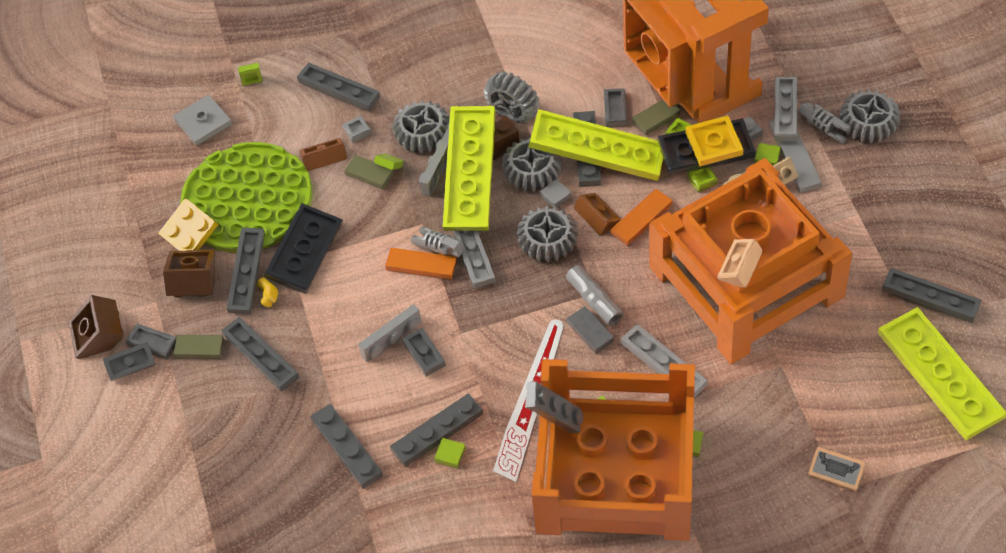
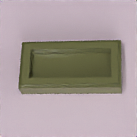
M662 99L632 117V122L646 136L679 116L680 109L676 105L669 107Z
M358 155L353 157L344 170L345 175L382 190L394 174L393 170L377 165L373 161Z
M177 335L174 349L175 359H221L224 337L223 335Z

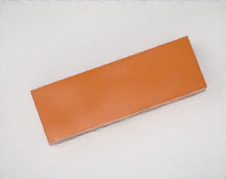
M655 189L611 228V235L628 246L649 227L651 221L660 217L673 205V200L658 189Z
M391 247L385 268L388 271L452 280L457 257Z

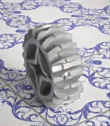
M505 71L502 73L497 72L490 77L483 90L485 93L484 97L488 100L487 104L495 106V111L498 112V115L508 116L511 121L513 120L516 123L522 122L526 124L534 118L540 106V98L536 96L537 92L532 90V85H528L526 80L523 81L519 76L516 77L511 72L509 74Z
M868 88L866 92L859 90L857 94L851 93L850 98H846L840 108L839 119L852 127L849 132H846V135L852 134L853 140L860 138L861 143L864 140H869L870 144L873 140L879 143L882 138L888 140L890 134L893 135L900 121L898 103H894L893 97L887 98L886 92L879 94L878 89L875 92H870Z
M421 100L420 103L416 104L413 101L411 106L405 104L404 109H399L398 115H395L392 125L394 137L399 146H403L405 151L411 149L414 153L416 150H419L422 154L424 150H428L431 153L432 148H436L439 139L443 138L448 128L446 125L450 123V116L446 113L444 107H440L439 103L433 105L431 100L428 103H424Z
M529 136L528 140L524 141L521 138L520 143L513 142L512 147H507L506 153L503 156L502 169L510 185L515 184L516 189L523 187L524 191L531 188L534 192L536 188L543 189L544 185H549L558 178L561 172L562 160L560 155L529 148L531 138Z
M546 205L545 209L537 207L536 212L530 210L529 216L523 215L522 222L518 224L517 238L524 254L528 253L530 259L537 257L538 262L546 259L547 263H549L552 258L558 261L559 256L566 258L567 252L572 253L573 246L577 244V223L573 220L571 214H566L565 209L558 211L557 206L549 209L548 205Z

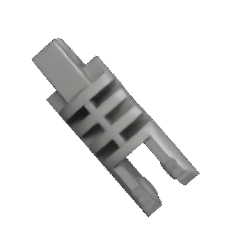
M806 102L800 106L799 112L808 118L807 121L825 132V134L839 143L843 144L845 142V136L835 129L838 127L845 132H849L852 128L818 104L812 105Z
M423 226L420 227L419 232L424 238L417 235L411 238L412 244L442 255L459 257L464 251L456 238Z

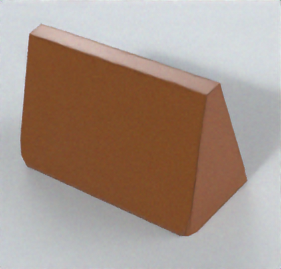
M341 138L299 150L307 171L347 159L346 150Z
M596 193L579 195L574 205V209L600 236L609 232L621 220Z

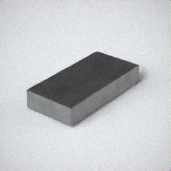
M625 88L604 89L606 127H627Z
M585 306L566 318L567 324L595 354L614 342L612 334Z
M137 323L125 342L129 347H135L148 342L152 355L168 360L175 348L177 337Z

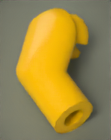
M262 277L257 282V286L264 291V297L260 302L263 306L270 308L277 300L278 289L265 277Z

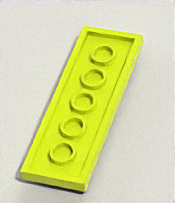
M451 106L443 212L444 231H489L495 106Z
M540 109L537 112L528 146L529 148L655 181L659 179L663 156L657 140Z
M918 307L878 328L880 337L965 441L1006 419V411Z

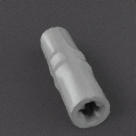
M577 265L569 270L566 279L580 293L582 298L588 302L589 306L609 326L617 324L623 318L624 313L612 301L607 292L601 288L600 284L594 281L581 265Z

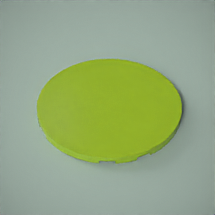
M245 142L234 144L231 148L212 153L204 159L201 165L194 168L184 183L180 204L185 198L219 224L204 243L205 245L216 250L237 253L241 228L264 229L265 237L262 250L281 242L301 203L311 206L313 189L309 173L296 155L293 156L285 148L274 144Z

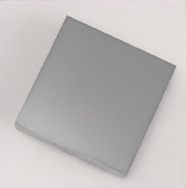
M362 116L342 124L343 130L352 143L372 135L371 129Z
M556 179L540 191V196L554 208L571 197V191Z

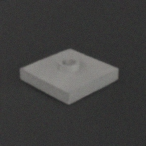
M209 94L173 115L174 121L196 146L232 125L231 119Z

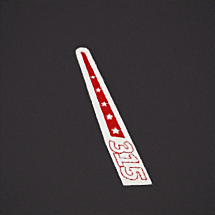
M552 320L548 325L506 428L494 466V472L515 482L518 478L537 415L526 408L527 382L536 381L541 384L542 359H554L563 330V323L560 320Z

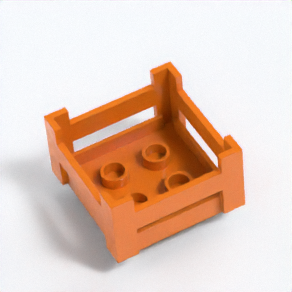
M623 0L624 52L669 107L680 103L693 119L701 123L716 119L762 96L763 81L760 78L755 80L749 78L752 31L768 23L769 7L762 0H707L717 12L706 18L695 7L693 0ZM728 43L727 72L725 74L715 62L716 48Z
M766 158L747 167L746 173L679 211L673 214L667 212L649 223V267L662 283L669 279L717 337V349L730 365L750 354L751 343L821 301L827 308L843 299L846 295L852 259L851 250L838 236L833 238L779 180V172ZM755 239L762 248V254L747 287L743 288L718 280L717 276L734 240ZM672 251L718 304L719 315L674 263ZM826 272L825 280L753 322L754 313Z
M542 359L541 385L580 407L583 414V422L580 427V433H570L540 416L536 470L533 472L531 495L536 534L562 535V531L664 535V540L690 541L695 364L670 363L669 374L569 371L568 360ZM570 390L669 394V402L570 398ZM549 423H550L548 461H547V475H546V488L544 489L545 470H546V457H547V444H548V431H549Z

